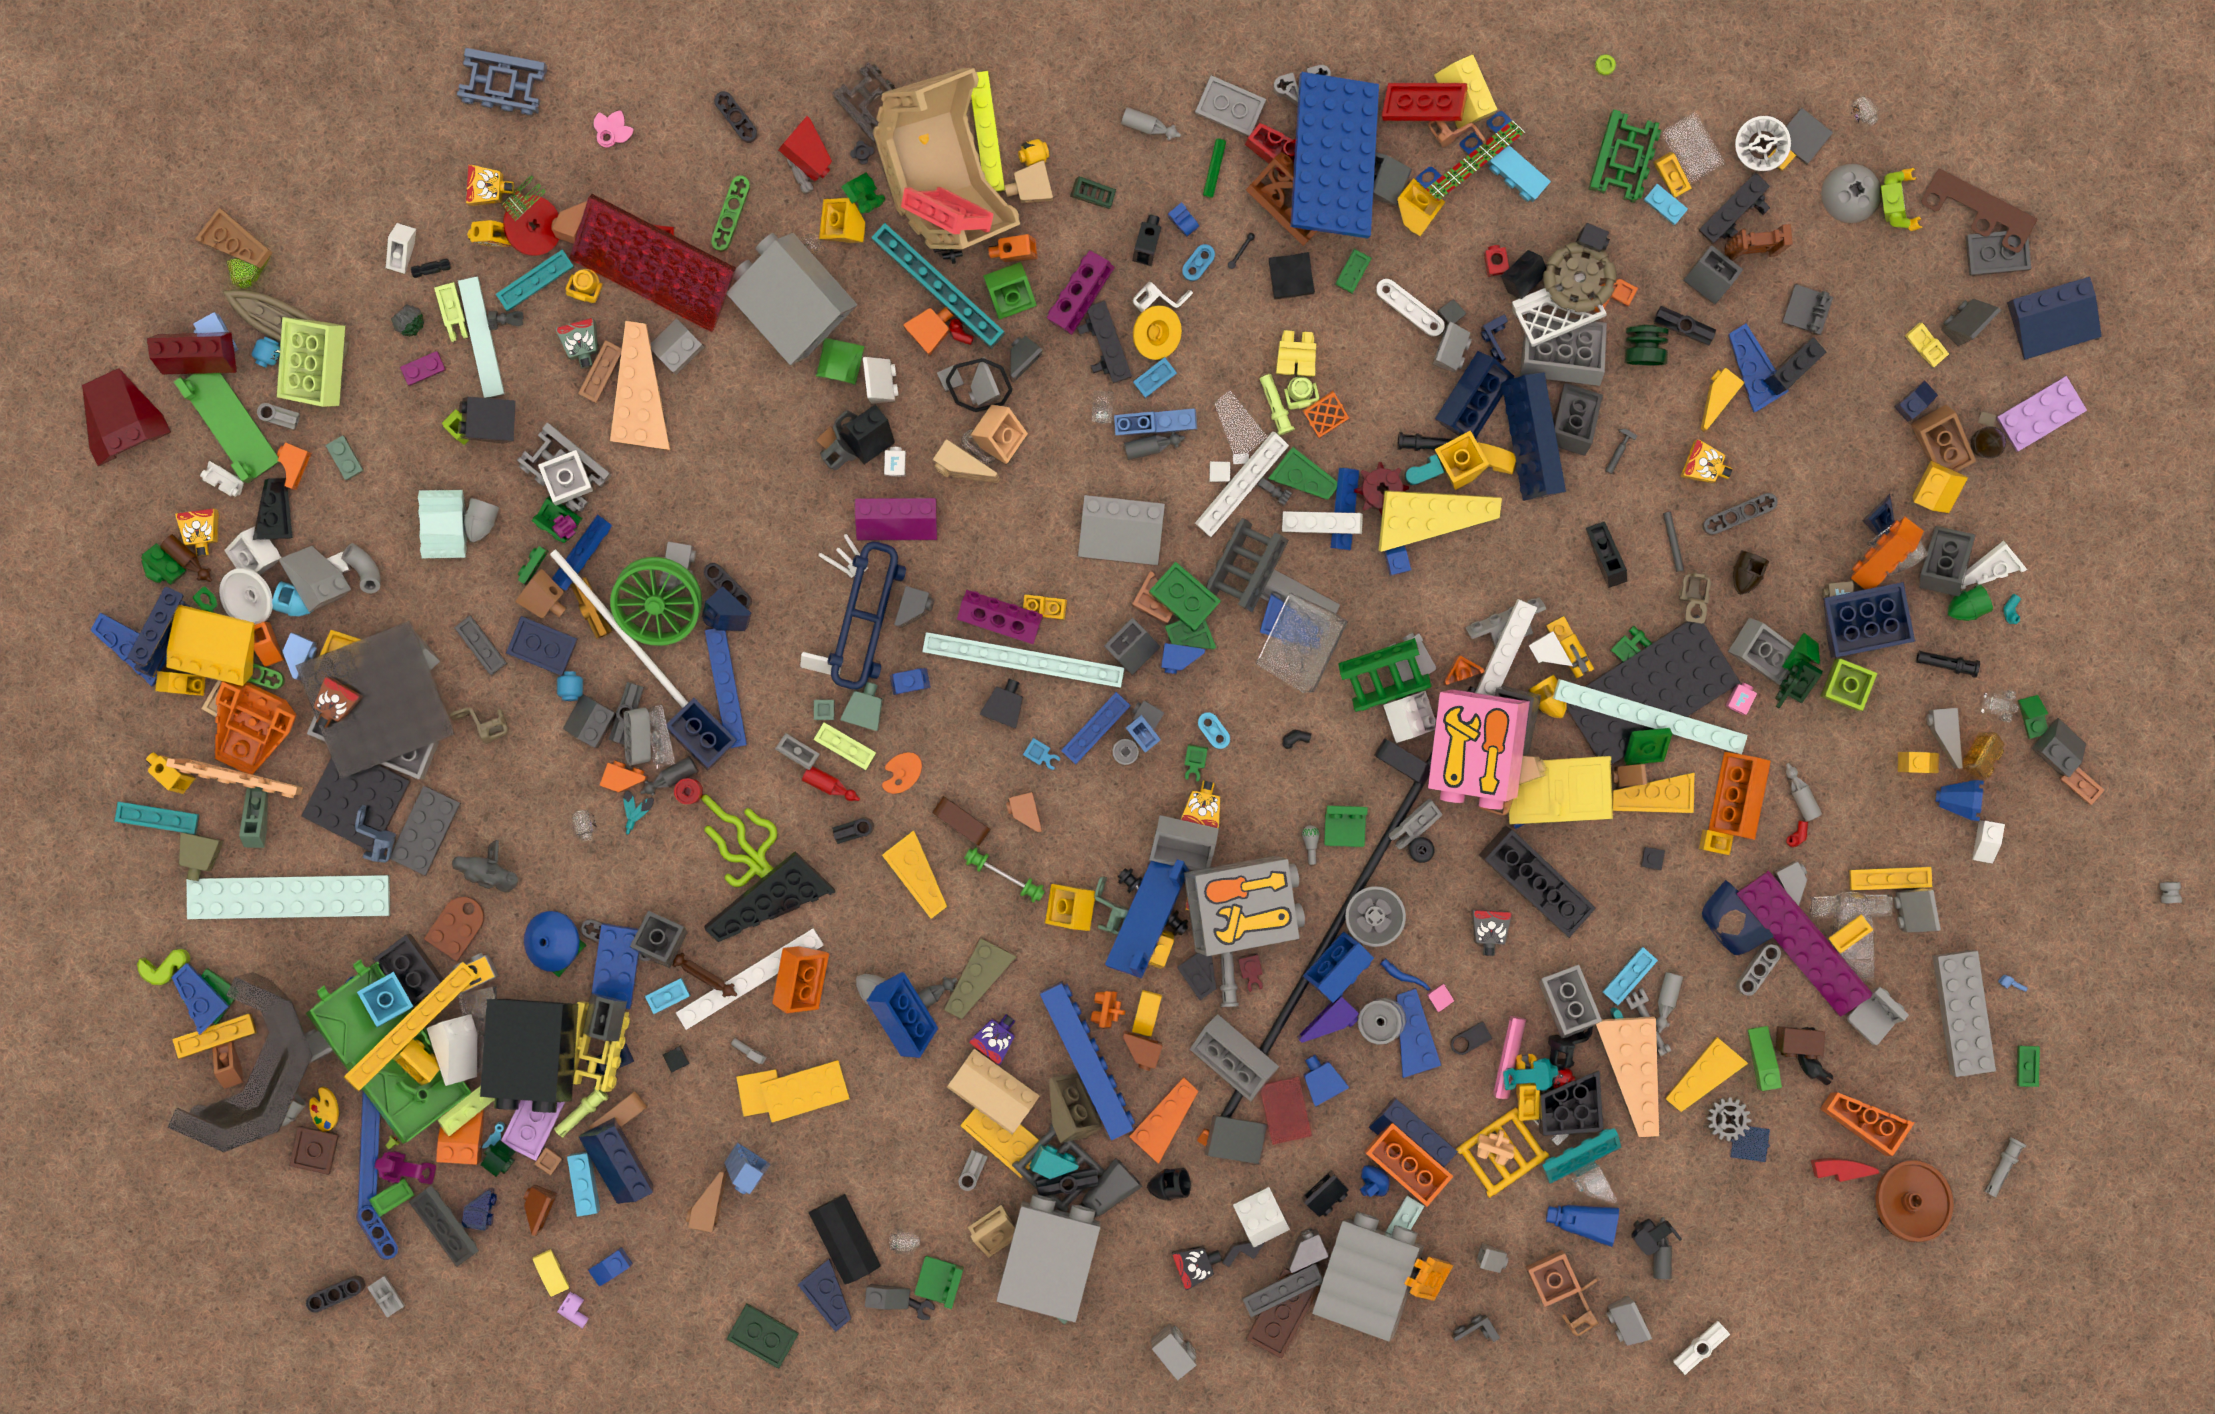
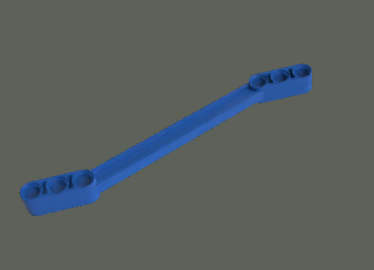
M355 976L350 977L349 979L346 980V982H348L349 980H351V979H352L353 977H355ZM362 1090L356 1219L378 1256L383 1260H389L396 1256L398 1252L397 1244L369 1199L377 1195L378 1170L374 1166L376 1159H378L380 1113ZM364 1210L371 1213L370 1221L362 1219L361 1214ZM374 1228H379L382 1231L381 1238L376 1239L373 1237L372 1230ZM384 1245L392 1247L393 1252L390 1256H386L383 1253Z

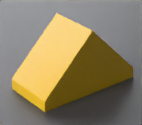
M1703 829L1699 849L1730 855L1734 836Z

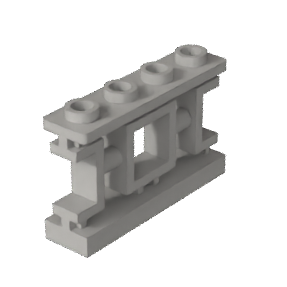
M546 423L542 428V432L538 434L545 443L532 457L528 452L524 451L523 455L517 459L521 463L519 467L527 474L531 471L536 475L535 480L544 487L546 484L542 474L526 461L529 459L535 464L541 456L549 461L567 454L562 449L555 456L547 451L553 443L547 438L550 435L568 449V453L576 450L581 461L600 476L597 479L591 474L588 478L590 484L594 481L602 487L605 481H608L612 476L611 473L549 423ZM579 496L577 497L580 501L578 504L573 499L565 504L574 512L576 510L582 512L589 502Z

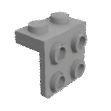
M1412 632L1402 639L1404 641L1416 639L1420 655L1415 656L1420 672L1422 675L1430 674L1435 671L1436 666L1423 645V639L1420 634L1414 635ZM1408 660L1396 663L1403 682L1414 678Z
M1881 987L1870 990L1873 993L1871 998L1855 1007L1847 1017L1848 1022L1872 1045H1878L1896 1023L1905 1021L1909 1016L1904 1011V1007L1895 1002L1890 997L1889 992Z

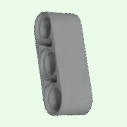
M645 707L624 712L625 759L629 766L647 763L651 760L650 717Z
M1764 944L1736 982V988L1740 993L1750 996L1758 990L1780 959L1781 951L1776 945ZM1773 948L1774 956L1768 959L1766 957V950ZM1761 964L1763 971L1761 974L1756 975L1754 967ZM1748 980L1751 983V988L1748 991H1744L1742 985Z

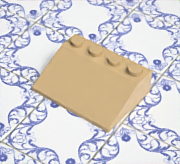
M947 439L933 458L936 470L947 478L950 475L954 478L993 483L1000 481L997 472Z

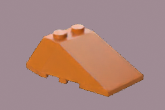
M222 681L216 697L217 716L215 717V723H217V734L215 735V759L244 773L253 775L291 732L297 714L285 699L251 683H245L244 686Z

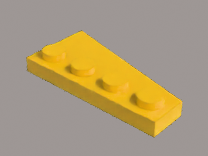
M1695 773L1648 782L1645 785L1612 790L1613 811L1694 813Z
M1716 1037L1665 1099L1682 1112L1748 1063Z

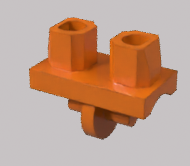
M1096 992L1094 1001L1095 1003L1103 1004L1102 1012L1093 1011L1091 1021L1099 1024V1027L1111 1028L1112 1021L1118 1022L1119 1014L1125 1015L1126 1011L1120 1009L1121 1001H1116L1118 992Z

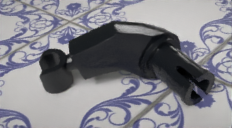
M1804 1027V1028H1802V1029L1815 1030L1814 1027H1811V1028H1809V1027ZM1798 1054L1799 1064L1809 1078H1816L1824 1085H1829L1832 1082L1827 1077L1833 1080V1075L1824 1070L1817 1059H1807L1805 1054Z

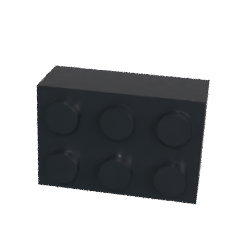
M411 934L405 935L373 958L375 962H379V967L385 976L392 972L395 973L413 1006L426 998L444 980Z

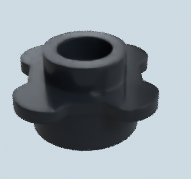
M860 140L856 143L850 155L864 165L868 163L869 156L874 154L873 147H868L864 144V141Z

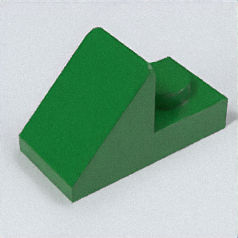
M1806 633L1802 634L1782 665L1788 672H1790L1794 664L1798 665L1801 659L1808 663L1811 661L1818 665L1820 664L1819 643Z
M2038 695L2018 700L2028 739L2042 736L2048 729L2045 715L2048 712Z

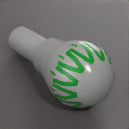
M1312 825L1306 826L1302 830V838L1306 849H1308L1309 865L1316 864V849L1320 835L1318 828Z

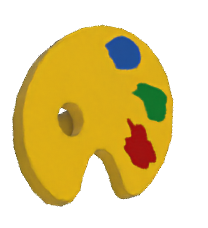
M322 1086L318 1089L320 1101L312 1097L309 1102V1108L314 1124L322 1131H329L336 1126L339 1108L332 1091Z

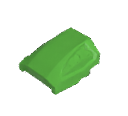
M826 338L823 343L816 377H825L856 385L864 346Z

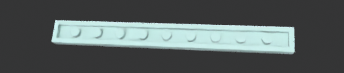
M926 632L923 646L924 653L1121 688L1124 673L1123 667Z
M1558 679L1553 699L1650 728H1670L1674 735L1741 755L1748 736Z

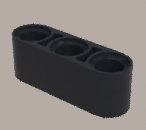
M716 563L706 565L704 575L718 590L725 582L731 581L733 589L730 593L736 599L740 596H746L747 604L745 607L749 609L752 605L750 595L720 565ZM712 567L719 569V574L715 578L709 576V570Z
M1385 738L1374 754L1378 759L1421 785H1424L1430 775L1431 766Z
M355 1275L328 1286L309 1296L306 1300V1307L311 1312H319L352 1298L364 1290L365 1281L361 1276ZM351 1281L357 1282L359 1286L357 1291L350 1287ZM332 1289L339 1291L340 1297L338 1299L332 1296ZM314 1297H318L321 1300V1306H316L313 1303Z

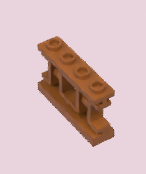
M1791 224L1782 225L1771 232H1750L1748 235H1746V229H1742L1725 244V256H1729V259L1732 261L1744 254H1764L1767 251L1769 257L1778 256L1793 245Z

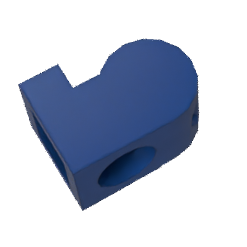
M1182 202L1168 213V218L1186 237L1199 227L1197 221Z

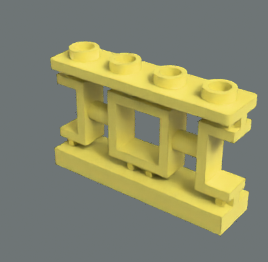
M577 1002L578 1018L573 1084H581L582 1076L597 1079L596 1090L610 1092L617 1082L615 1075L621 1063L620 1052L625 1045V1030L630 1023L629 1012L624 1014L619 1041H605L602 1058L587 1054L591 1037L583 1033L589 1002ZM580 1058L589 1060L587 1071L578 1069ZM597 1063L607 1064L605 1075L595 1073Z

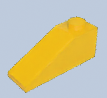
M1727 368L1721 371L1718 369L1711 377L1713 382L1709 386L1701 424L1703 432L1710 427L1744 384L1741 379Z

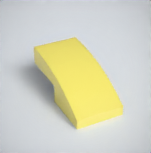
M1923 323L1917 324L1905 335L1908 341L1932 367H1935L1949 355L1940 341L1931 335Z
M551 1249L533 1257L538 1273L551 1297L569 1289V1284Z

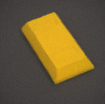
M1861 914L1830 936L1829 940L1841 954L1873 931V929Z

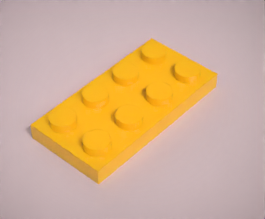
M838 1060L760 1083L771 1122L849 1099Z
M974 1108L960 1126L1022 1178L1023 1176L1012 1164L1015 1161L1019 1162L1039 1139L1021 1123L1015 1132L1011 1134ZM1031 1161L1025 1166L1027 1170L1030 1169Z

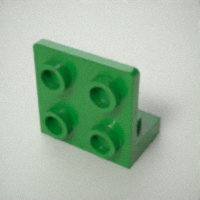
M1326 805L1324 845L1364 847L1368 807Z
M925 1256L914 1294L944 1303L945 1308L952 1309L964 1267Z

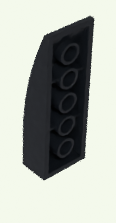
M1506 825L1479 854L1488 865L1569 938L1596 909L1516 832Z

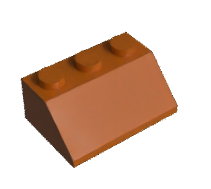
M800 946L783 948L772 1004L785 1013L819 1009L829 953Z

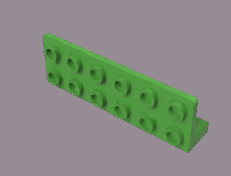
M221 373L193 374L187 379L180 377L174 381L184 398L192 402L232 460L233 464L231 466L242 482L250 483L279 463L277 461L279 457Z

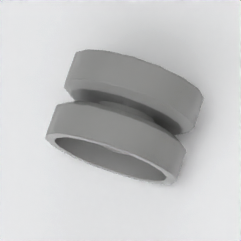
M1387 997L1377 998L1366 1004L1360 1011L1358 1026L1362 1036L1369 1042L1377 1045L1387 1044L1395 1040L1404 1031L1406 1025V1013L1397 1001ZM1379 1018L1384 1019V1024L1380 1023L1381 1020Z

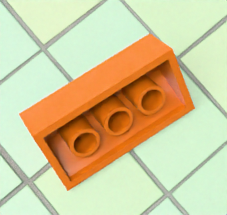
M1724 752L1708 830L1755 840L1771 763L1770 760Z
M1393 1123L1377 1135L1364 1150L1370 1158L1426 1207L1454 1177Z

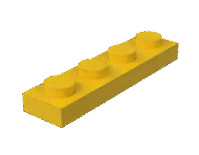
M1931 867L1849 870L1850 890L1932 887Z
M246 1014L208 1027L201 1035L196 1031L172 1040L177 1057L181 1059L256 1034L257 1031L252 1014Z

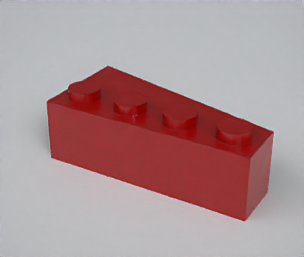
M1259 123L1245 142L1249 149L1268 164L1280 152L1289 156L1294 163L1296 139L1286 137L1283 133ZM1275 167L1278 172L1280 171L1283 176H1286L1280 168Z

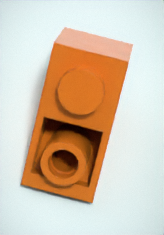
M262 622L254 627V651L264 667L284 660L270 622Z
M614 760L613 763H607L600 786L616 792H622L646 781L648 776L644 775L645 771L633 767L632 770L625 768L626 764Z

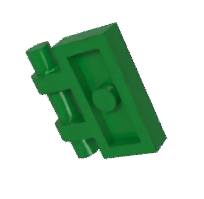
M867 172L841 186L851 203H858L860 213H869L874 208L880 207L885 201L884 195L875 194L874 191L877 190V187Z
M1635 626L1629 629V632L1634 636L1631 640L1624 635L1610 649L1622 662L1641 651L1636 646L1638 642L1644 647L1652 643L1644 636L1645 633L1642 630L1639 631Z

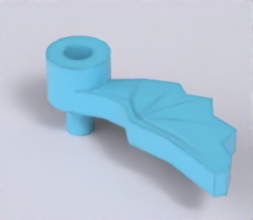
M497 1122L495 1132L490 1134L482 1148H487L490 1144L494 1146L501 1140V1132L505 1128L503 1122Z

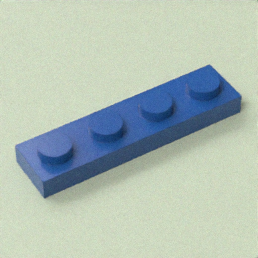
M1339 468L1334 513H1355L1357 493H1354V489L1358 488L1359 470ZM1332 533L1330 548L1351 550L1353 534Z
M598 514L565 559L577 574L585 566L587 560L596 551L597 546L612 527L609 522ZM561 567L552 577V580L565 591L573 583Z
M1115 692L1061 751L1077 764L1131 705Z

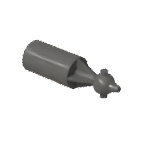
M1174 431L1171 432L1172 435L1169 438L1154 435L1125 442L1127 458L1132 460L1157 454L1169 444L1178 448L1180 442L1185 439V436L1178 435Z
M688 756L661 771L653 783L648 782V780L644 781L645 785L640 793H647L653 796L655 795L654 791L656 788L671 787L680 780L697 773L698 769L692 758Z
M945 976L943 977L942 985L928 986L917 994L926 1009L938 1002L945 989L952 992L957 978L951 979Z
M1661 1217L1660 1222L1657 1225L1665 1221V1218ZM1666 1236L1657 1242V1246L1660 1249L1653 1254V1278L1655 1279L1672 1278V1246L1669 1245Z

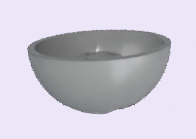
M1844 164L1832 170L1825 178L1821 192L1822 202L1828 213L1835 219L1845 223L1861 222L1869 218L1878 208L1881 200V185L1876 175L1867 167L1859 164Z
M1368 887L1359 891L1352 897L1346 909V924L1350 933L1357 941L1367 946L1379 947L1393 942L1401 934L1406 921L1405 908L1400 898L1391 890L1383 887Z

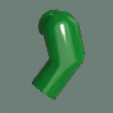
M141 560L145 576L155 583L166 581L145 561Z

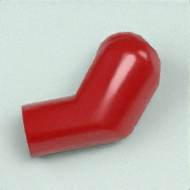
M953 319L949 325L953 339L971 345L974 336L964 333L961 321Z
M1798 821L1797 831L1786 839V843L1790 847H1797L1806 841L1808 822Z

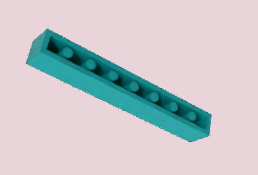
M886 223L871 237L878 247L991 349L1005 335V332Z

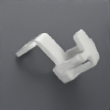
M1149 281L1135 295L1132 301L1141 313L1158 297H1161L1172 307L1177 308L1193 292L1188 290L1174 303ZM1146 291V296L1138 303L1136 299Z

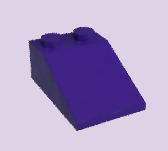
M1341 996L1339 999L1331 1002L1297 1038L1303 1043L1344 1029L1347 1026L1351 1027L1357 1022L1358 1018L1356 1016L1359 1013Z

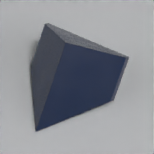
M1890 494L1862 520L1878 538L1884 533L1887 535L1890 532L1889 528L1895 522Z

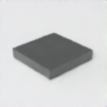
M1803 108L1797 112L1786 126L1791 138L1790 150L1806 165L1833 133Z

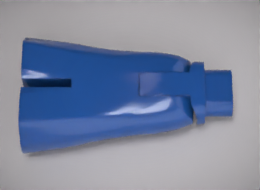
M1559 1205L1557 1208L1549 1206L1546 1222L1554 1223V1226H1558L1564 1231L1612 1247L1619 1218V1208L1565 1205L1561 1209Z

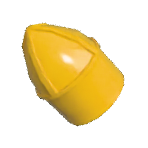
M1555 675L1528 689L1531 693L1541 695L1539 709L1543 713L1554 718L1564 717L1567 703L1553 699L1558 682Z

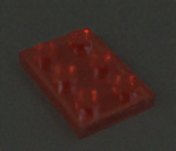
M1299 1076L1267 1083L1261 1090V1096L1272 1145L1312 1136Z

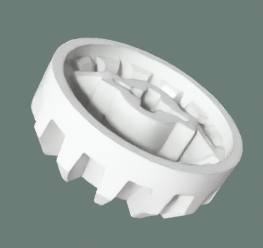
M1758 116L1747 121L1740 128L1735 142L1739 160L1744 166L1757 172L1771 171L1779 167L1787 158L1791 147L1790 134L1785 125L1778 119L1770 116ZM1761 131L1769 132L1774 137L1770 138L1768 135L1761 134ZM1758 132L1759 136L1756 137L1753 143L1749 144L1750 138ZM1761 139L1769 143L1766 145V149L1757 146ZM1777 145L1775 153L1768 158L1766 153L1771 150L1772 146ZM1756 151L1759 154H1763L1764 159H1758L1750 152Z

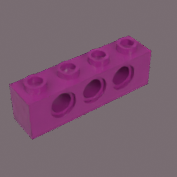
M1089 250L1087 255L1082 258L1077 271L1071 275L1070 282L1066 288L1060 292L1059 299L1050 308L1046 318L1053 325L1072 335L1115 267L1105 258ZM1093 272V274L1089 278H1087L1088 274ZM1082 289L1081 293L1076 295L1077 291ZM1071 306L1070 310L1065 312L1066 308Z
M966 590L957 620L1034 644L1043 615L1033 610L1018 607L1015 604L1000 601L997 598Z

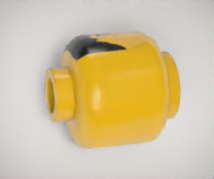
M1035 139L1022 143L1018 156L1020 162H1024L1029 167L1043 160L1046 163L1047 158H1049V150L1045 142Z

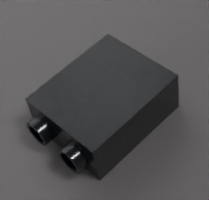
M487 999L480 1097L495 1098L494 1108L505 1110H519V1100L532 1101L533 1112L556 1113L557 1102L572 1101L578 1004L516 999Z

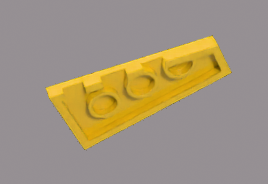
M912 831L882 856L932 919L945 909L947 904L915 831Z

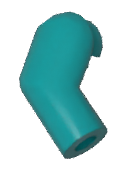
M2012 594L2003 607L2005 620L2009 624H2017L2020 621V616H2018L2015 608L2021 601V598L2016 594Z

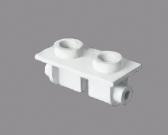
M209 461L207 470H203L200 475L203 478L202 480L214 487L220 483L221 485L218 489L230 497L241 495L244 482L239 477Z

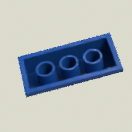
M901 972L877 985L866 1001L900 1056L920 1058L938 1030V1026L906 974Z

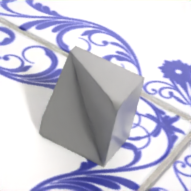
M954 365L937 372L945 392L950 391L946 384V378ZM957 369L950 379L953 389L964 384Z

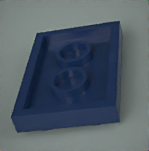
M521 616L506 654L563 676L578 639Z

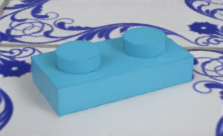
M1656 184L1644 199L1646 203L1673 225L1688 210L1687 207L1659 184Z
M680 978L646 995L645 998L653 1014L691 995L683 979Z

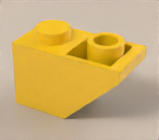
M157 671L155 691L204 696L206 677Z

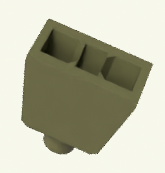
M181 832L179 865L189 867L186 879L199 881L201 870L212 871L223 844L222 840Z

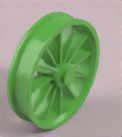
M646 557L630 563L619 574L611 592L610 606L616 623L628 636L641 643L662 646L676 643L692 631L702 608V593L695 577L681 564L667 558ZM650 570L652 590L640 576L639 571ZM655 570L669 573L661 589H659V586L657 588ZM671 574L683 582L666 593L663 590ZM632 575L643 591L624 581ZM685 587L688 588L692 596L670 597ZM620 589L639 598L620 599ZM674 604H693V614L674 606ZM644 605L627 616L622 609V606ZM647 611L649 615L642 628L631 621V619ZM669 612L688 620V622L680 627ZM651 614L656 615L658 633L644 629ZM661 614L675 631L663 633Z

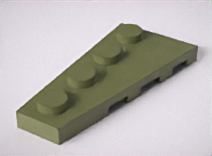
M981 938L944 1010L962 1019L1017 956Z

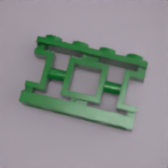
M1613 109L1610 113L1588 190L1605 193L1609 184L1626 189L1623 199L1631 200L1630 202L1635 203L1638 198L1641 199L1644 187L1641 185L1643 179H1647L1650 171L1647 165L1655 154L1656 149L1653 148L1654 141L1659 140L1661 129H1658L1660 123H1652V121L1647 120L1644 129H1640L1626 124L1628 114H1622L1621 111ZM1618 121H1621L1619 129L1629 132L1627 140L1624 141L1617 138L1614 146H1612ZM1650 129L1651 134L1646 151L1642 155L1644 146L1635 144L1636 135L1646 137ZM1619 146L1637 151L1632 168L1614 163ZM1610 159L1608 168L1618 170L1615 179L1605 177L1603 184H1600L1606 161ZM1640 168L1634 191L1631 193L1633 185L1623 182L1625 173L1635 175L1637 169Z

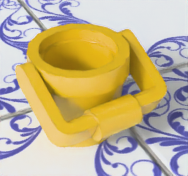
M583 269L576 272L575 275L571 274L566 286V295L584 302L595 303L603 283H600L599 277L594 271ZM572 284L576 291L570 290Z

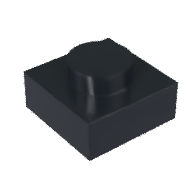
M1644 847L1641 867L1662 870L1665 850Z

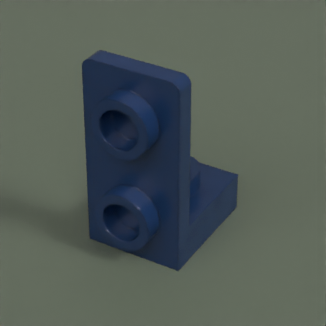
M1505 314L1481 327L1483 331L1480 332L1483 340L1486 343H1490L1492 347L1490 352L1493 358L1499 360L1500 363L1506 360L1491 331L1498 333L1505 329L1504 324L1508 322Z

